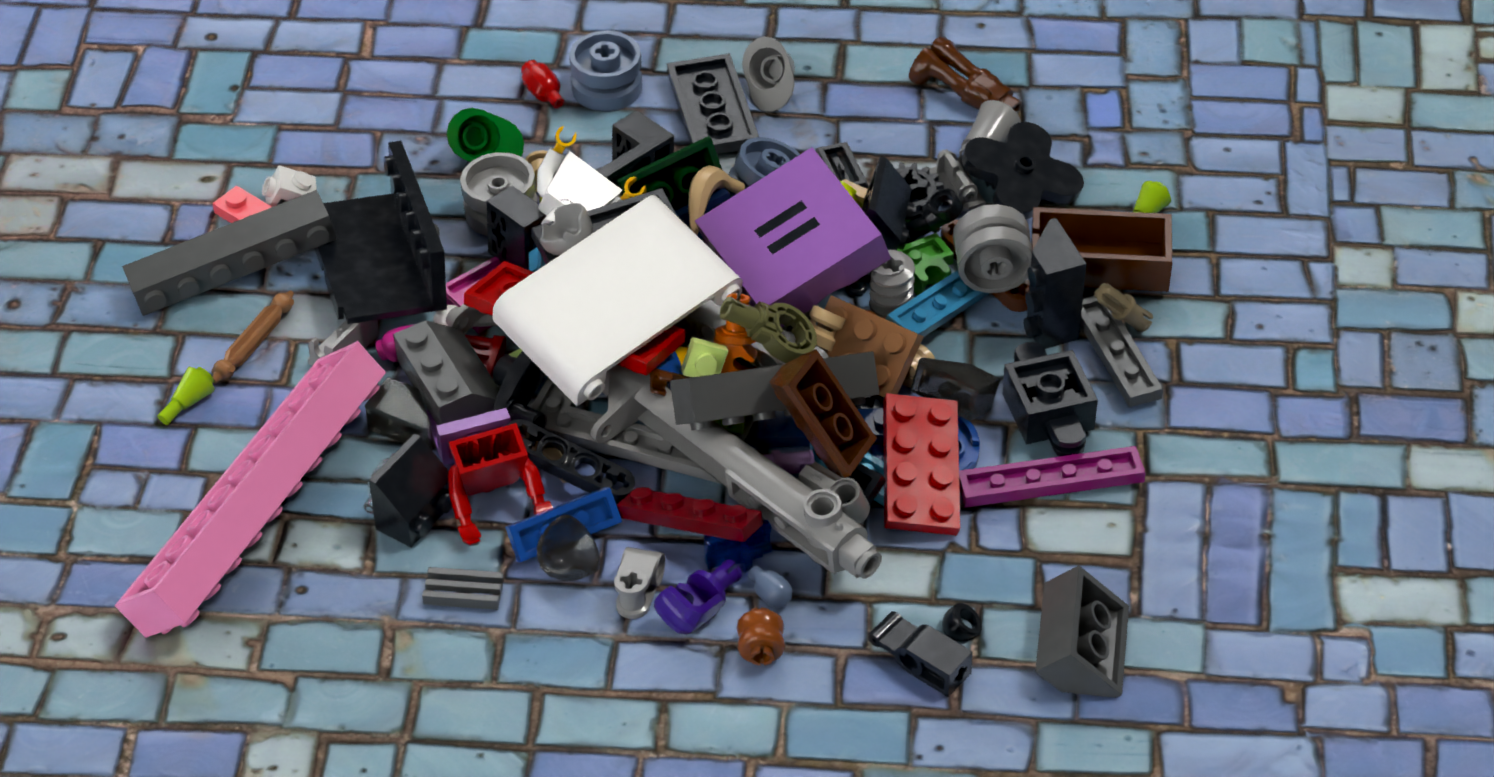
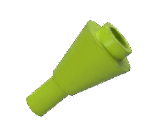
M1145 181L1141 186L1133 212L1158 213L1171 203V196L1167 187L1157 181Z
M188 367L171 401L157 415L158 419L165 425H169L182 410H186L213 393L215 388L212 384L214 379L211 374L202 367L197 369Z

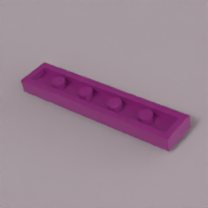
M1130 446L959 470V489L966 508L1145 482L1146 472L1137 447Z

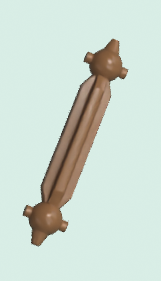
M290 290L286 293L276 294L271 304L266 306L226 350L224 359L217 361L212 368L213 383L230 379L234 374L235 368L241 366L280 322L281 315L291 310L294 304L292 299L293 291Z

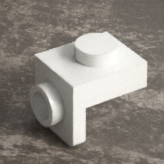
M278 165L272 177L268 176L262 188V195L265 196L266 203L274 207L279 203L280 199L289 201L317 190L316 177L302 171Z

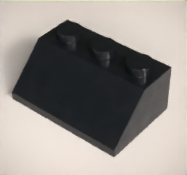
M1057 218L1050 219L1032 251L1031 267L1027 270L1030 283L1029 292L1025 296L1028 308L1027 318H1024L1023 321L1024 329L1027 336L1033 338L1036 343H1040L1044 349L1079 340L1086 262Z

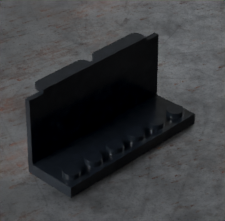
M402 141L388 142L389 156H384L383 158L385 174L387 177L390 176L391 194L323 203L329 214L337 239L314 249L321 270H324L326 285L338 320L344 319L345 315L347 324L447 310L444 249Z

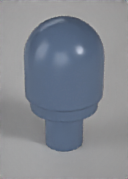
M754 566L750 569L748 577L755 583L754 590L765 603L774 608H781L790 602L792 587L780 574L772 570L763 571L759 566Z

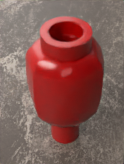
M536 60L527 61L521 68L522 81L526 88L539 101L550 102L554 108H560L564 104V99L559 94L561 85L555 73L544 63H538Z

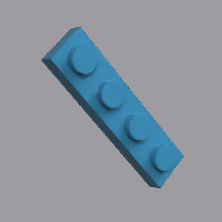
M957 270L889 313L886 320L919 335L926 336L986 297L989 293L975 291L964 284Z

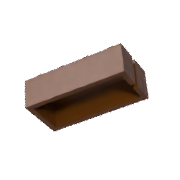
M1033 207L1031 244L1033 249L1049 220L1057 218L1086 262L1084 288H1099L1101 284L1107 283L1115 289L1169 292L1172 270V214Z

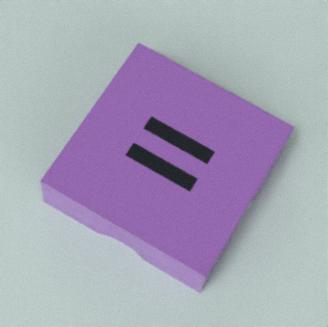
M813 147L695 220L705 244L742 279V290L745 295L750 297L749 304L752 307L759 301L770 306L774 303H786L799 309L804 314L829 294L852 284L891 259L880 231Z

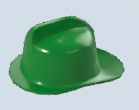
M472 107L462 109L456 113L448 124L446 134L448 145L457 156L468 162L482 155L496 152L512 153L520 157L523 155L524 141L521 132L516 125L504 118Z

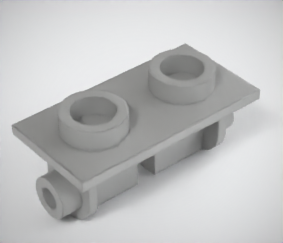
M947 149L941 150L937 155V166L930 168L929 175L939 174V182L944 183V188L952 189L963 203L962 211L986 205L976 185L971 181L959 161H956L955 153ZM948 200V201H947L950 206H951L953 200Z

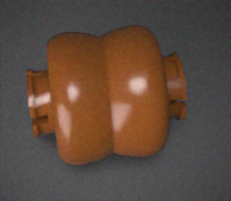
M761 607V609L754 608L739 618L736 627L739 636L737 648L742 658L761 666V664L768 665L783 655L785 650L783 638L784 622L780 615Z

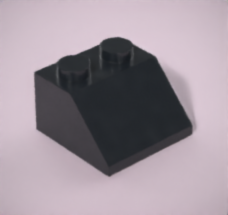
M880 156L865 194L862 210L882 234L888 250H897V248L903 250L909 230L903 229L904 223L909 224L914 210V204L909 203L912 188L887 158Z
M415 433L369 479L376 530L409 547H412L421 537H425L432 529L433 524L444 513H448L452 509L449 497L448 469L425 441Z

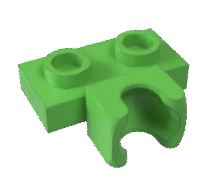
M937 233L905 244L903 250L897 248V251L907 254L914 262V293L917 296L925 291L927 285H935L952 274L948 265L953 264L954 253Z

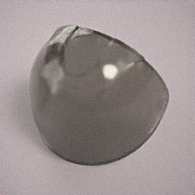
M562 515L555 519L541 535L537 545V558L541 569L548 576L563 581H575L592 575L599 570L600 555L597 545L586 527L576 518L570 515Z

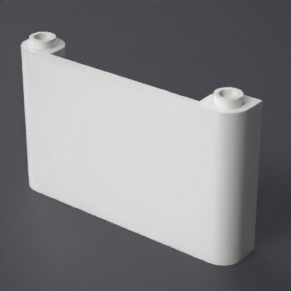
M651 195L504 292L494 304L492 320L576 406H579L587 399L593 400L603 392L606 373L609 369L710 299L718 306L722 305L729 294L737 293L738 299L742 293L743 281L656 195Z

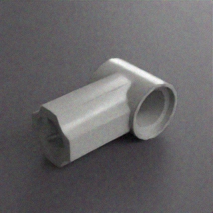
M816 462L810 465L806 464L799 473L798 480L813 491L828 489L837 493L841 499L842 512L857 523H861L867 518L870 512V505L859 484L854 479L842 478Z

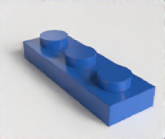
M604 487L505 526L517 562H523L622 522L611 488Z

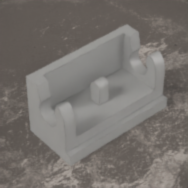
M373 320L347 324V321H345L319 346V341L315 337L308 345L310 355L307 358L308 364L313 366L319 358L357 341L366 349L379 336L378 321Z

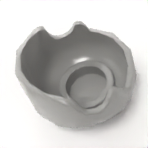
M569 203L557 208L554 212V223L550 226L546 223L542 224L540 243L547 252L559 256L593 233V226L586 208L581 203Z

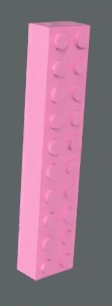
M358 341L319 358L115 604V607L145 638L160 632L163 635L167 634L174 627L180 625L186 627L198 617L200 611L197 608L200 604L217 593L221 587L220 579L224 574L232 572L241 563V553L245 548H250L261 538L263 534L260 531L265 523L271 522L283 510L281 503L285 498L291 497L301 488L303 484L300 481L305 473L311 472L321 463V453L333 446L341 438L342 434L339 432L341 428L352 422L360 414L359 406L362 402L370 399L379 390L378 382L386 374V371Z

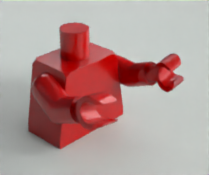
M517 423L449 442V447L455 464L448 471L449 497L455 519H459L461 526H458V531L465 544L471 545L481 541L479 539L481 538L480 531L471 521L472 508L467 495L472 496L482 492H491L496 488L517 482L520 477L524 481L526 493L534 505V515L553 508L550 501H544L543 494L546 493L539 469L528 457Z

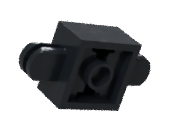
M1025 342L1020 344L1015 349L1014 362L1004 364L1002 394L1026 445L1049 440L1057 456L1083 453L1086 444V431L1095 430L1098 399L1074 351L1069 350L1047 355L1040 343Z

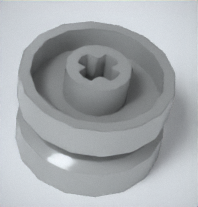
M501 152L486 154L471 161L462 171L460 184L464 198V213L467 224L477 233L488 236L486 201L510 186H514L538 203L535 191V173L532 165L523 157Z
M1000 204L983 205L970 210L958 220L953 229V242L957 255L959 276L964 284L975 291L999 293L1016 288L1028 279L1027 270L1031 267L1033 247L1030 242L1028 222L1022 213L1013 207Z

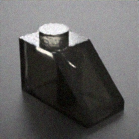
M921 358L919 359L910 391L921 397L957 401L958 416L972 421L991 410L1000 379L972 364Z
M387 377L376 394L365 404L368 430L401 443H405L415 433L433 450L431 423L419 389L408 383H402Z

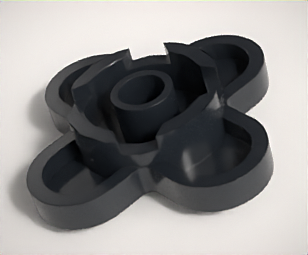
M1030 122L1014 124L1007 134L1005 143L985 137L974 138L966 144L961 156V163L964 169L973 177L985 181L986 186H991L994 190V205L1000 204L1013 207L1022 213L1026 220L1032 217L1033 207H1038L1040 203L1042 204L1046 200L1057 204H1070L1076 201L1084 186L1083 177L1074 166L1050 157L1052 146L1050 135L1039 125Z

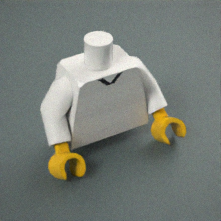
M564 126L557 130L555 134L556 145L554 148H549L537 172V192L542 197L538 208L546 215L541 225L555 221V210L569 203H581L586 208V211L646 193L645 186L636 194L629 191L630 186L637 180V177L634 176L627 179L624 185L625 193L620 196L622 189L571 151H568L565 156L563 153L565 148L572 146L577 136L575 132L569 143L562 142L559 134Z

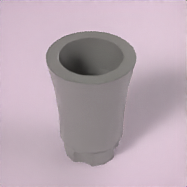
M988 100L981 104L975 122L959 151L958 161L961 166L962 153L970 140L985 137L1005 143L1010 128L1014 124L1021 122L1019 115L1013 108L996 100Z

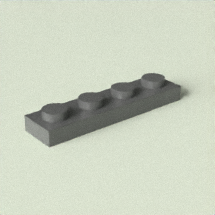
M1097 298L1083 299L1080 326L1128 407L1162 399L1163 388L1123 322L1115 319L1111 311L1100 304Z

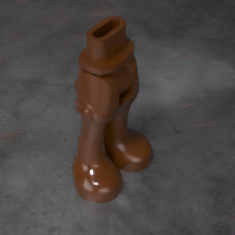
M944 36L936 38L931 45V49L925 47L918 54L909 71V79L913 83L923 85L932 77L937 78L958 94L965 104L978 110L981 104L988 100L1003 102L1016 112L1022 105V102L1013 96V91L1004 85L998 77L987 69H980L956 49L955 44ZM952 68H954V69H956L957 71H959L960 73H962V74H963L964 76H966L968 79H966V78L962 77L961 75H959V74H958L957 72H955Z

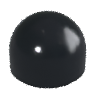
M957 603L945 613L942 620L944 633L956 641L971 640L977 637L982 630L978 614L972 607L964 603ZM961 618L969 621L972 628L967 627Z

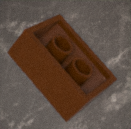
M815 349L783 364L769 383L774 389L777 398L783 402L794 418L796 426L803 431L814 447L816 455L830 471L846 478L852 474L877 438L822 356Z

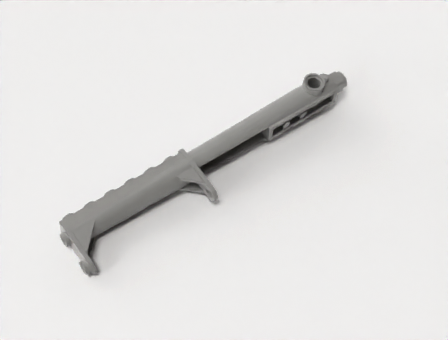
M464 304L460 307H454L446 316L448 326L461 329L463 333L472 327L498 326L492 320V315L481 313L479 310ZM617 364L607 371L604 382L605 388L602 393L608 397V411L596 421L591 430V437L597 443L607 442L640 420L728 488V495L739 504L748 509L762 511L763 522L808 554L814 562L824 566L834 575L837 572L846 570L856 578L866 579L878 569L882 555L876 551V546L867 540V530L842 512L841 499L837 493L828 489L813 491L714 420L713 428L691 431L690 424L676 425L672 393L668 388L667 382L665 387L667 393L663 396L651 393L649 374L645 376L635 373Z

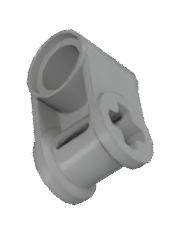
M632 547L625 548L619 570L614 579V587L619 593L616 600V609L622 617L637 619L649 611L657 587L661 584L664 575V553Z

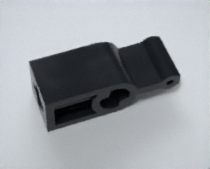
M891 611L868 634V641L872 645L881 647L894 655L902 669L947 697L971 674L973 651L931 626L922 624L916 627L903 619L897 612Z

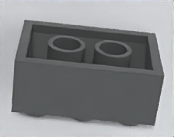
M425 320L393 334L397 361L437 425L494 411L499 388L461 329Z
M1079 565L1044 583L1035 672L1060 692L1117 698L1122 695L1129 605Z

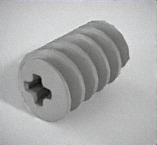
M888 250L891 259L870 272L869 306L870 310L879 317L886 318L889 313L914 298V262L907 254L897 250Z

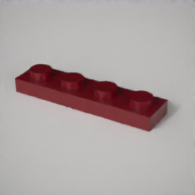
M647 487L632 490L629 495L617 504L622 519L739 542H745L763 525L762 511L748 509L742 505L716 503L710 499L700 500L684 497L679 493L669 494L653 491Z

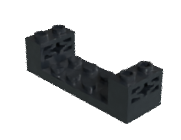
M636 110L612 125V161L596 171L617 186L618 179L674 153V135ZM510 186L486 201L488 253L493 257H497L500 262L506 261L529 270V252L537 247L531 237L532 228L541 225L546 215L539 210L537 202L514 186Z

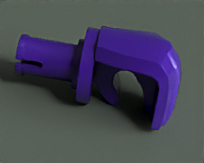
M726 559L711 573L705 570H696L688 576L687 584L678 583L675 588L669 586L659 593L654 600V608L657 614L678 634L687 635L693 633L715 616L726 602L725 590L742 578L740 567L737 566L728 573V569L735 562Z

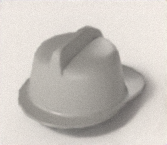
M770 37L755 39L748 45L742 61L749 92L755 106L760 110L766 112L778 111L788 103L793 94L795 86L794 61L790 54L786 52L782 43Z

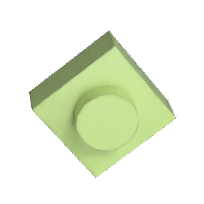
M692 337L681 367L682 374L688 377H699L721 373L728 354L727 347L722 344Z

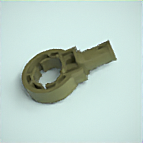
M727 297L721 305L719 312L721 313L719 315L721 319L744 327L747 335L752 340L761 343L773 357L782 362L788 363L813 351L816 347L817 335L812 323L799 309L792 305L774 303L770 306L759 301L752 307L732 297ZM780 324L785 327L789 325L793 327L791 332L796 338L795 343L788 341L782 334L783 329Z

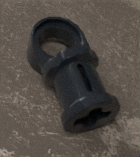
M944 188L936 191L930 197L929 202L922 206V210L912 214L909 224L904 223L903 229L909 230L907 244L927 233L939 232L941 226L959 217L963 210V203L952 189ZM953 200L948 209L939 211L942 203Z

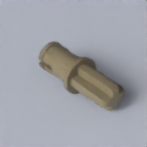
M1107 283L1101 284L1099 289L1095 290L1094 297L1097 298L1100 304L1111 311L1115 319L1124 320L1138 332L1146 331L1151 326L1152 322L1148 319H1153L1152 313L1140 307L1130 294L1123 295Z

